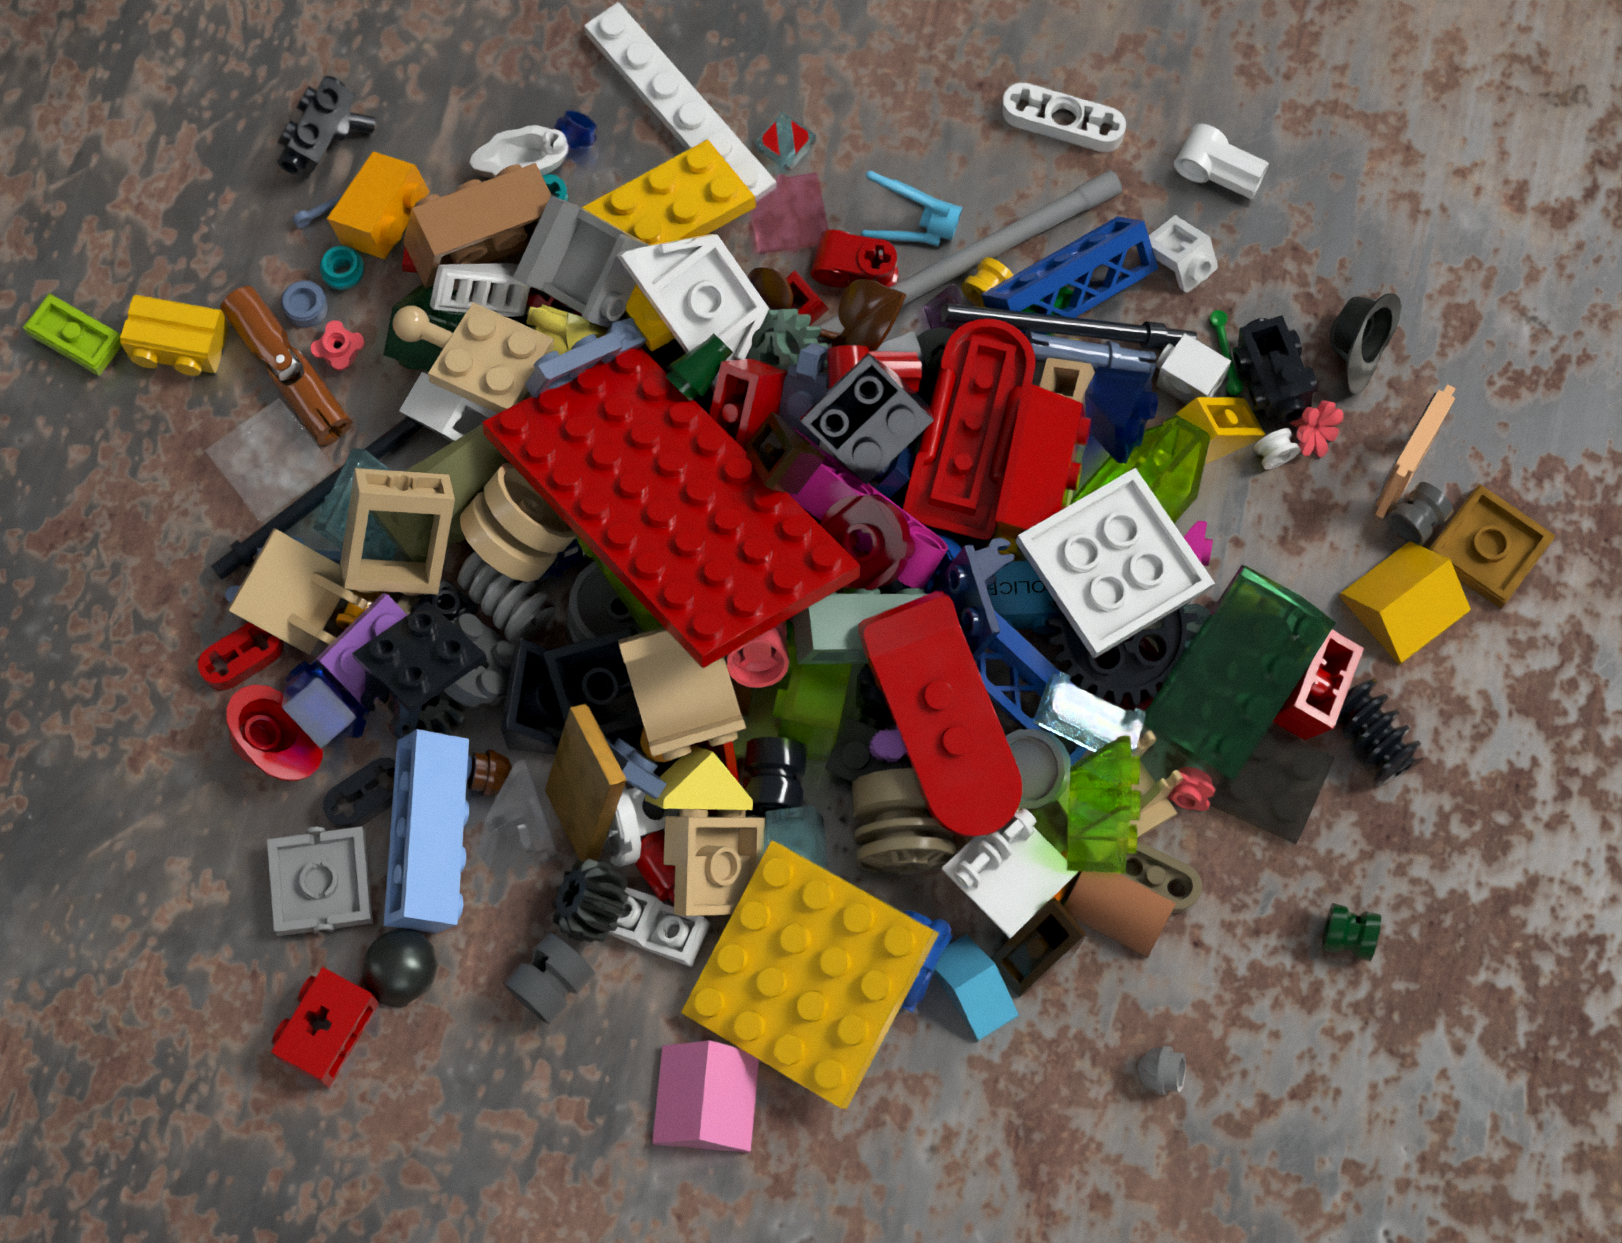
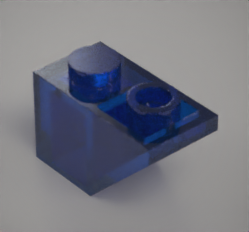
M1098 366L1085 391L1086 418H1091L1090 433L1117 463L1126 464L1134 447L1141 446L1145 425L1148 419L1153 420L1156 416L1158 394L1152 392L1151 373Z
M306 660L302 661L285 677L288 683L283 688L282 708L321 749L357 718V706L343 686L317 660L311 664Z

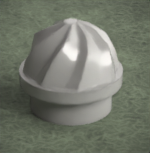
M1171 1046L1148 1050L1144 1057L1141 1058L1137 1067L1141 1081L1145 1087L1156 1091L1159 1095L1166 1096L1169 1091L1181 1092L1186 1072L1185 1054L1173 1052Z

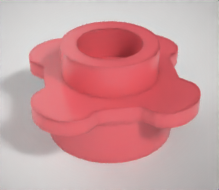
M337 320L330 321L326 324V332L320 340H316L311 344V352L315 358H323L329 366L335 370L342 371L347 369L356 360L358 351L363 349L365 341L360 333H351L344 329L342 322ZM337 342L342 344L338 349L334 348V344Z
M1193 767L1178 769L1184 779L1173 788L1167 798L1179 807L1187 810H1208L1210 806L1208 797H1213L1215 793L1210 776L1204 771Z

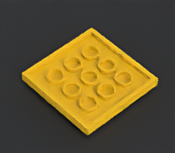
M771 840L681 1013L840 1109H847L939 933L784 845Z

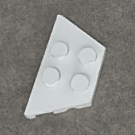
M717 234L623 250L616 255L686 353L707 340L714 333L733 351L726 361L746 358L752 346V336L756 330L760 329L769 308ZM718 374L710 385L713 391H715Z

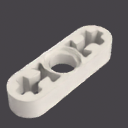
M1016 83L1010 86L1003 97V117L1014 127L1099 152L1113 151L1123 142L1126 121L1121 112L1114 108L1029 83ZM1020 100L1028 101V106L1024 108V111L1016 110V105L1020 103ZM1042 104L1046 105L1044 119L1038 117ZM1066 109L1075 115L1076 120L1070 125L1062 126L1055 123L1051 115L1057 110ZM1084 116L1089 118L1086 131L1081 130ZM1103 124L1111 125V130L1107 136L1099 134Z

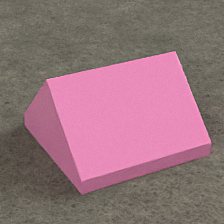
M709 1040L663 1045L652 1144L751 1153L759 1059L740 1048Z

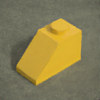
M1196 397L1158 427L1165 441L1164 447L1167 454L1177 462L1178 466L1206 465L1253 444L1266 436L1245 398Z

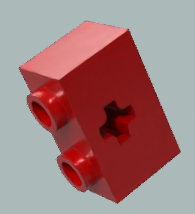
M1326 625L1298 638L1267 719L1305 741L1334 729L1364 648Z
M322 966L316 977L311 975L303 984L297 998L301 1003L292 1018L283 1019L274 1032L272 1044L275 1046L271 1053L280 1062L330 1088L380 1003L372 993ZM316 1020L321 1022L328 1020L331 1023L328 1031L323 1029L316 1031L312 1026Z

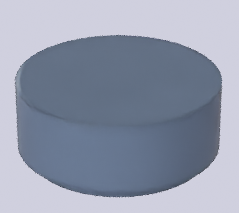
M298 281L286 288L281 298V306L287 320L298 327L306 328L317 325L324 319L328 311V302L324 291L319 285L311 281Z

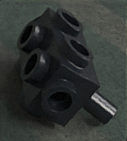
M324 76L317 89L308 86L300 99L296 109L303 113L298 123L296 124L289 120L277 143L284 148L277 160L278 165L292 175H301L308 179L319 164L332 138L343 141L348 130L373 134L375 117L350 112L351 102L356 94L348 90L339 79L332 76Z
M1283 315L1271 319L1258 318L1239 328L1238 346L1233 347V356L1238 371L1240 373L1248 371L1253 384L1248 385V391L1254 409L1256 411L1264 409L1268 420L1280 417L1282 422L1288 423L1302 418L1304 410L1307 407H1312L1313 394L1318 392V384L1313 369L1310 366L1304 367L1300 358L1302 346L1299 336L1294 329L1289 331ZM1262 355H1269L1267 362H1263Z

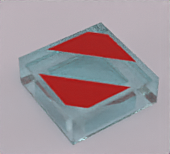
M781 111L756 139L755 149L790 172L816 143V134Z

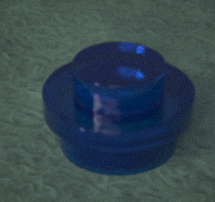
M566 111L564 117L558 118L554 125L556 130L564 133L568 147L581 150L583 147H592L597 140L595 134L597 124L580 112Z

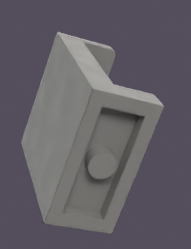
M551 195L513 278L551 295L580 312L582 317L589 322L609 328L613 322L619 321V318L623 315L628 299L636 285V282L616 255L623 250L650 245L582 207Z

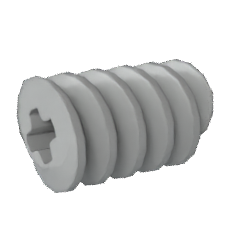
M473 552L465 560L458 574L457 582L459 586L469 591L473 602L481 604L482 612L486 616L493 617L492 621L496 628L505 630L504 635L509 642L515 643L517 639L527 640L534 636L549 622L556 610L553 606L544 610L541 609L547 600L545 592H539L530 597L529 594L535 587V581H522L518 583V580L495 570L480 558L476 552Z

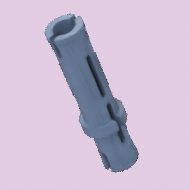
M1027 331L1024 334L1031 343L1035 360L1038 362L1046 363L1047 358L1091 363L1094 371H1098L1102 377L1109 378L1118 374L1150 380L1156 369L1155 363H1147L1148 360H1156V355L1153 351L1122 348L1117 342L1113 341L1097 344L1037 334L1032 331Z

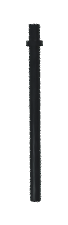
M408 416L244 541L241 543L238 540L230 545L232 550L211 565L213 571L223 580L244 564L248 567L254 562L252 557L257 554V549L263 548L274 528L285 533L352 482L355 468L369 469L424 426Z

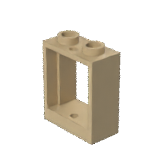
M355 468L340 561L344 589L356 590L361 593L384 591L401 592L410 596L421 594L438 595L455 503L449 475ZM369 510L434 514L426 563L361 559Z

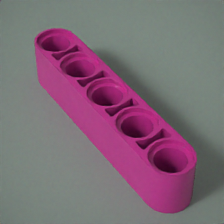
M793 428L826 458L798 494H788L801 507L820 521L834 503L845 497L875 494L883 496L901 511L908 523L910 536L915 542L914 554L908 559L905 569L897 580L909 587L924 589L947 552V544L938 535L870 484L866 485L850 469ZM860 530L857 533L860 542L856 545V548L860 552L867 550L870 553L873 542L870 534H864Z

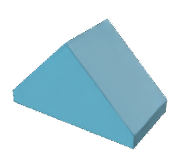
M967 934L946 947L937 963L934 975L977 1042L1016 1019L1019 1014L996 964Z

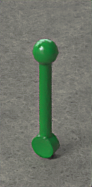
M1216 310L1211 313L1209 324L1217 331L1222 356L1231 360L1227 372L1226 391L1230 395H1238L1243 390V383L1236 376L1225 331L1228 316L1224 311Z

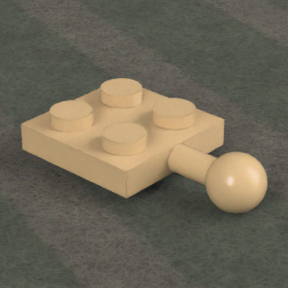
M474 302L454 333L430 323L425 311L417 306H405L398 310L393 318L394 332L401 340L417 342L423 339L443 348L428 372L430 383L496 413H500L523 400L528 392L525 383L535 370L534 363L542 356L552 352L555 348L554 338Z

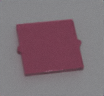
M817 172L786 177L784 174L778 175L777 179H775L777 187L756 201V208L751 210L759 254L790 249L796 253L802 247L818 245L821 232L829 230Z

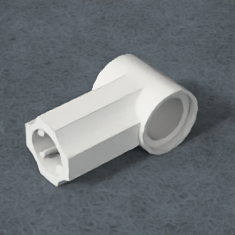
M1207 124L1194 125L1174 161L1176 171L1186 179L1196 183H1204L1211 180L1249 199H1252L1256 194L1269 166V162L1228 144L1226 136L1220 130Z

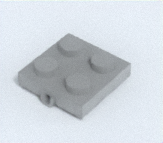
M362 826L325 831L323 827H311L305 830L306 834L267 839L274 933L277 936L307 932L319 934L321 930L334 932L336 928L373 923L366 836Z

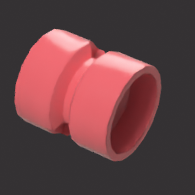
M782 622L726 655L728 672L737 683L747 687L762 688L771 686L784 677L789 666L788 643L786 640L787 622Z

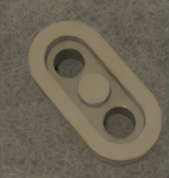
M1125 842L1118 846L1111 856L1108 868L1175 902L1176 905L1171 913H1184L1195 906L1201 895L1202 881L1198 872L1193 867L1142 842ZM1129 862L1136 863L1140 867L1141 873L1137 876H1130L1125 872L1124 865ZM1172 883L1181 885L1184 889V895L1181 897L1172 896L1168 892L1167 886Z

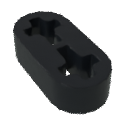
M379 758L372 761L333 787L326 794L323 801V810L329 822L336 829L361 827L392 806L393 789L387 791L384 786H380L371 793L368 792L379 785L380 782L377 776L380 773L385 772L388 776L395 775L396 760ZM364 795L362 799L354 803L353 809L355 813L347 818L344 813H339L335 816L340 810L337 803L341 799L345 798L351 803Z

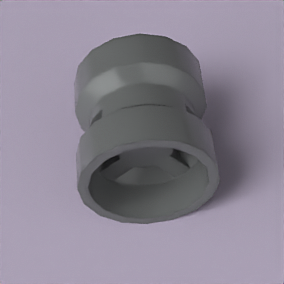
M1420 482L1410 491L1407 503H1399L1388 514V521L1402 539L1422 546L1433 534L1432 527L1444 524L1454 511L1450 500L1443 492L1430 483Z

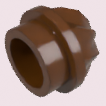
M487 749L485 754L477 752L472 754V770L467 781L469 790L479 791L480 796L488 797L499 794L510 786L514 779V771L507 757L490 749Z

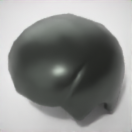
M396 929L378 937L370 945L364 957L362 977L366 991L372 993L380 1004L394 1007H405L412 1000L427 993L434 982L439 965L434 946L421 933L411 929Z

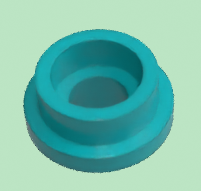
M335 246L329 249L321 259L319 267L323 281L328 286L339 290L349 289L357 285L365 272L361 255L354 249L346 246ZM341 266L350 267L345 273H335Z

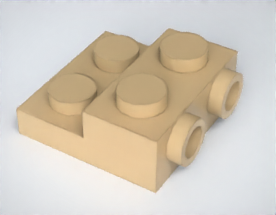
M679 809V816H665L664 865H675L674 915L733 914L764 855L765 818L746 817V810H717V816H708V809Z

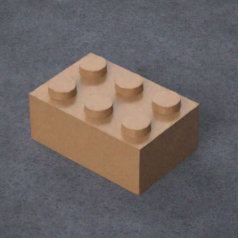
M536 163L521 167L520 164L511 165L501 170L495 178L481 182L479 179L470 180L460 185L454 193L439 197L438 194H432L415 203L411 209L403 243L425 289L434 286L438 265L490 264L525 252L551 196Z

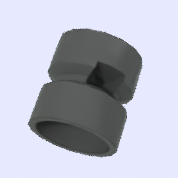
M548 932L532 949L531 963H520L506 978L503 985L528 1010L546 1024L551 1025L568 1005L566 995L568 993L578 994L595 975V971L567 943L555 934Z

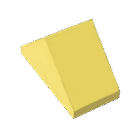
M695 744L691 747V753L681 756L659 777L667 784L660 796L655 800L645 794L646 801L663 809L752 810L753 808L751 797L715 753Z

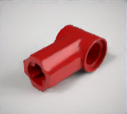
M859 345L836 346L827 349L828 391L867 353L897 373L915 392L918 391L922 378V368L917 352L869 351L867 346Z

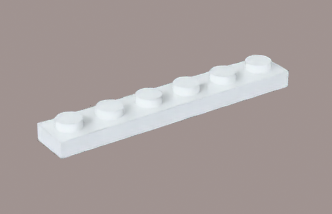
M619 2L584 25L585 34L686 150L708 139L755 195L756 204L777 190L776 180Z

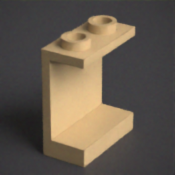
M664 627L618 640L652 756L662 754L664 760L678 758L691 753L690 745L706 740H709L710 746L725 744L738 738L736 731L746 729L724 657L702 669Z

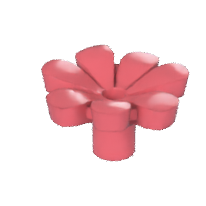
M1324 400L1321 401L1317 408L1307 407L1302 413V418L1291 422L1292 426L1298 428L1296 438L1300 440L1298 445L1301 449L1300 453L1307 457L1312 452L1318 457L1325 456L1329 450L1326 440L1333 442L1337 438L1339 428L1334 427V425L1340 424L1343 421L1344 415L1341 409L1335 408L1336 404L1334 402Z

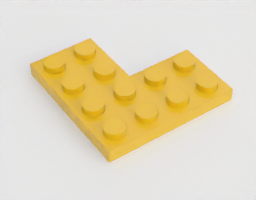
M707 139L582 208L648 245H655L707 235L756 208L755 195ZM636 284L628 299L623 315L626 319L633 318L635 320V324L646 339L645 344L652 352L675 339V337Z

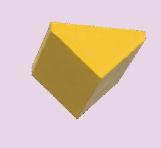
M1411 541L1339 595L1342 601L1399 666L1471 610L1451 560Z

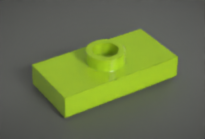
M50 293L23 327L26 334L98 376L101 375L122 347L120 333Z

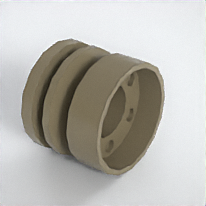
M913 768L873 772L861 776L852 782L853 818L860 822L868 823L855 831V843L861 846L856 849V867L873 873L914 874L942 868L956 855V845L950 841L954 838V833L940 826L929 813Z

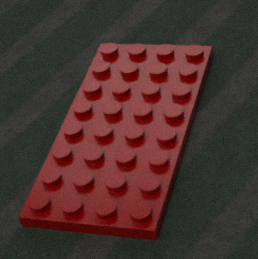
M641 347L627 350L617 355L615 360L607 364L600 360L593 367L579 374L577 379L558 388L547 389L538 398L531 396L483 421L484 436L702 669L860 577V564L787 492L775 491L766 487L749 459L747 452L694 400L690 401L665 377L667 373Z

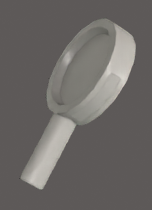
M1041 729L1016 730L1006 735L1022 779V797L1019 808H1043L1057 801L1067 789L1071 777V760L1064 744L1052 733Z

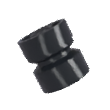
M759 737L747 741L744 770L752 776L743 781V789L753 800L752 810H746L747 813L767 818H791L801 815L804 790L800 787L801 783L797 779L805 775L806 745L796 740L780 737Z

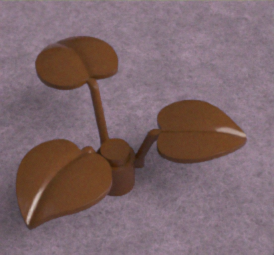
M758 267L751 270L748 274V279L769 310L790 309L793 301V292L787 279L780 272L772 268ZM855 280L844 291L839 305V320L845 329L842 333L822 329L819 337L833 340L831 347L859 345L867 346L869 351H877L891 330L906 294L886 287L874 280Z

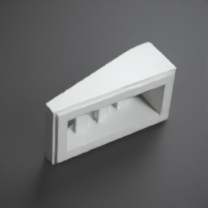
M516 263L438 265L430 307L434 310L466 313L474 302L506 317L523 316L530 286L513 278L518 267ZM455 279H460L457 295L452 296ZM473 281H476L473 295H470ZM491 283H494L491 295H488Z

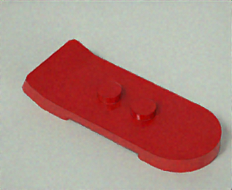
M977 319L960 326L946 343L930 403V410L934 421L923 430L903 505V510L923 525L981 540L990 539L994 534L996 527L995 518L1024 383H1032L1036 364L1031 343L1015 326L997 319Z
M936 591L861 621L858 624V633L866 659L877 686L884 695L920 784V792L931 816L947 831L965 837L983 836L1005 826L1016 813L1021 801V774L959 624L951 598L944 592Z

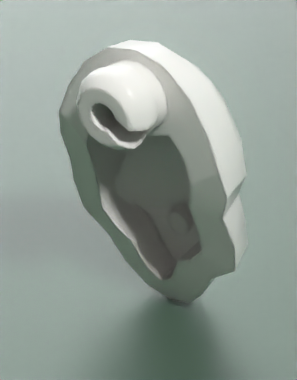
M538 125L526 126L520 129L497 133L490 142L480 147L471 155L470 164L478 175L495 178L501 170L511 165L520 164L521 167L536 163L541 175L544 176L557 169L564 162L568 151L566 136L560 130H551Z

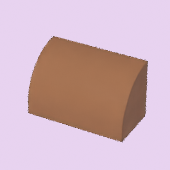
M1089 858L1064 908L1073 919L1148 958L1176 903Z

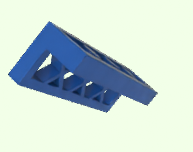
M1115 217L982 293L981 296L985 307L1022 311L1030 305H1035L1040 308L1039 314L1050 315L1053 313L1056 316L1076 318L1158 270L1145 222ZM1136 245L1141 264L1131 270H1127L1122 267L1128 249ZM1102 265L1108 268L1102 287L1094 290L1088 287L1094 268ZM1069 285L1074 288L1069 305L1062 310L1053 307L1059 289ZM1020 330L1023 334L1027 332L1025 330ZM1032 331V332L1037 333V334H1043V335L1048 334V333H1044V332H1035V331Z
M994 610L1000 633L988 645V648L993 653H985L984 650L977 658V668L990 699L1022 729H1041L1036 724H1045V730L1055 736L1054 724L1069 723L1083 738L1068 754L1071 760V767H1073L1094 741L1105 738L1116 723ZM985 660H1002L1009 667L1010 686H995L987 679ZM1019 677H1020L1027 685H1019ZM1035 691L1043 699L1045 718H1029L1021 711L1020 692ZM1002 692H1011V700ZM1053 709L1062 717H1054Z

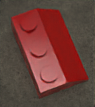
M1024 383L995 518L1002 536L1011 539H1017L1019 534L1066 508L1069 490L1077 491L1082 472V463L1075 462L1078 446L1087 445L1091 429V418L1085 417L1083 403L1034 384Z

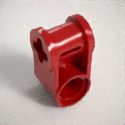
M835 229L821 232L811 271V277L815 281L826 286L847 288L853 281L858 279L873 280V278H877V282L886 287L897 284L899 274L897 252L889 241L853 235ZM879 250L883 251V255H879Z

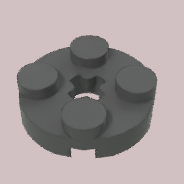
M462 614L458 619L450 622L486 653L487 660L444 691L450 697L466 706L477 707L480 703H490L489 707L496 705L507 694L514 645L504 641L493 629L481 623L473 614Z

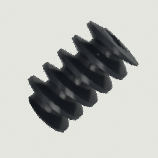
M1376 678L1348 690L1336 724L1348 722L1342 730V736L1346 740L1358 738L1353 745V752L1356 755L1370 753L1364 760L1363 766L1368 771L1381 768L1376 774L1374 782L1378 786H1384L1413 769L1424 758L1415 759L1413 756L1421 746L1419 740L1404 743L1402 740L1411 729L1409 725L1396 728L1392 726L1393 721L1400 712L1397 709L1382 712L1381 707L1388 700V695L1382 694L1375 697L1370 695V692L1378 683Z

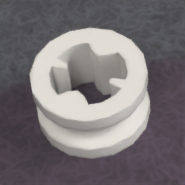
M1289 428L1270 433L1255 444L1253 449L1257 455H1263L1264 459L1261 464L1265 469L1279 467L1293 459L1300 452L1299 445L1290 441L1293 434Z

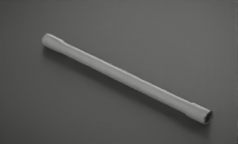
M1108 170L1077 186L1073 192L889 288L906 294L903 305L977 267L983 258H994L1082 211L1090 210L1121 194L1122 185L1120 180L1112 170ZM838 314L816 325L822 329L842 333L845 329L840 323ZM817 337L818 343H827L828 345L833 342L830 339Z

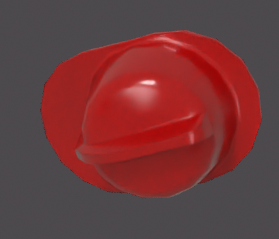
M254 684L241 688L231 696L226 707L229 741L234 752L242 760L256 765L266 775L283 781L302 780L310 777L319 769L323 759L322 743L315 731L283 693L270 686Z

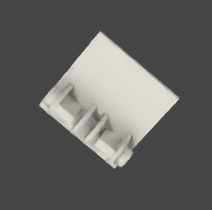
M1024 808L1020 812L1016 811L1012 819L999 830L974 837L942 867V870L1009 938L1017 933L1078 873L1033 827L1037 821Z

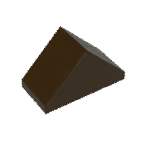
M772 411L744 447L766 487L771 490L793 494L800 492L826 458Z

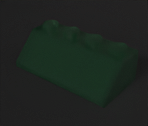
M1241 565L1139 722L1207 772L1234 782L1336 622L1304 597L1257 571Z

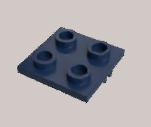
M995 538L986 548L977 551L974 550L973 545L964 546L930 589L931 593L936 591L944 592L953 601L959 624L975 661L1000 633L987 589L997 579L993 575L1001 568L1008 566L1015 557L1014 554L1002 555L998 552L1000 550H1007L1011 545L1008 540L1003 538Z

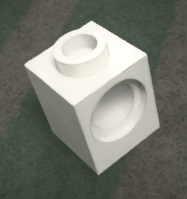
M1184 334L1176 346L1169 343L1161 353L1156 363V367L1160 369L1156 386L1185 404L1190 403L1196 397H1213L1226 378L1231 360L1191 336Z

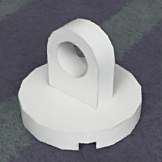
M624 786L603 846L605 852L613 851L615 855L611 857L610 862L619 867L636 863L641 851L640 836L664 829L665 816H677L679 809H665L664 815L660 820H652L643 811L642 803L645 793L635 787L627 789Z

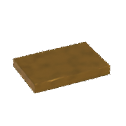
M586 704L571 707L545 792L579 860L586 861L587 859L597 861L600 858L627 779Z

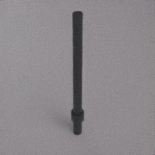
M944 303L941 310V318L945 322L966 324L977 319H997L1007 322L1019 330L1134 342L1147 349L1161 350L1169 343L1176 346L1184 334L1197 340V333L1195 331L1166 328L1164 323L1145 321L1142 325L950 303Z

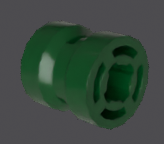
M1332 903L1324 927L1322 950L1338 953L1341 950H1351L1355 958L1371 961L1379 938L1381 915L1365 911L1358 916L1356 913L1350 912L1347 906Z

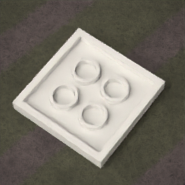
M1136 468L1019 534L1015 541L1093 659L1211 590L1215 584Z

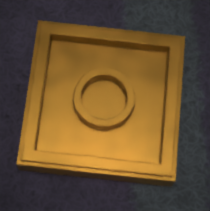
M1479 483L1429 550L1449 558L1460 581L1502 609L1556 535Z

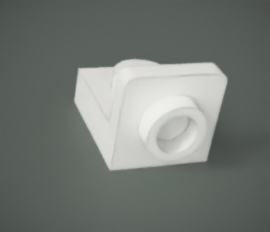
M1176 215L1149 235L1155 259L1175 272L1179 288L1186 293L1207 279L1218 268L1211 238Z

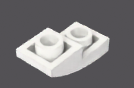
M626 887L625 892L629 894V898L623 905L624 915H620L617 920V929L609 931L608 934L659 956L692 967L711 923L700 915H674V907L663 904L657 897Z

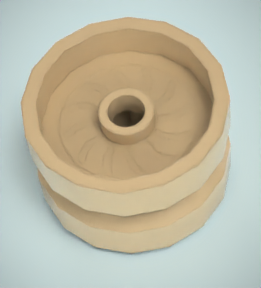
M511 463L502 464L485 485L484 492L478 493L460 515L461 530L469 545L480 558L504 575L525 582L539 580L557 557V553L563 552L577 536L570 526Z

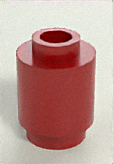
M659 830L641 840L640 857L634 865L659 901L662 902L670 899L674 903L675 865H664L665 832L664 830Z

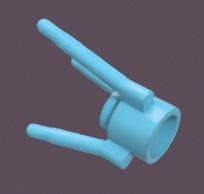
M873 171L866 173L867 179L925 206L919 226L927 228V232L863 230L861 236L887 241L924 242L936 247L939 246L941 238L952 241L963 207L936 199L896 179L891 180Z

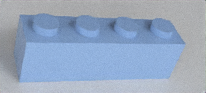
M416 729L402 739L397 740L384 926L437 934L458 924V919L463 911V896L459 893L460 876L466 863V850L462 846L463 828L469 816V804L465 800L466 781L469 779L472 770V759L468 755L469 739Z

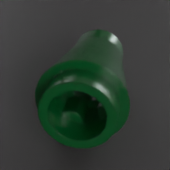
M713 333L707 340L671 363L672 369L665 377L690 401L694 400L699 394L703 397L717 376L721 362L726 361L733 351Z

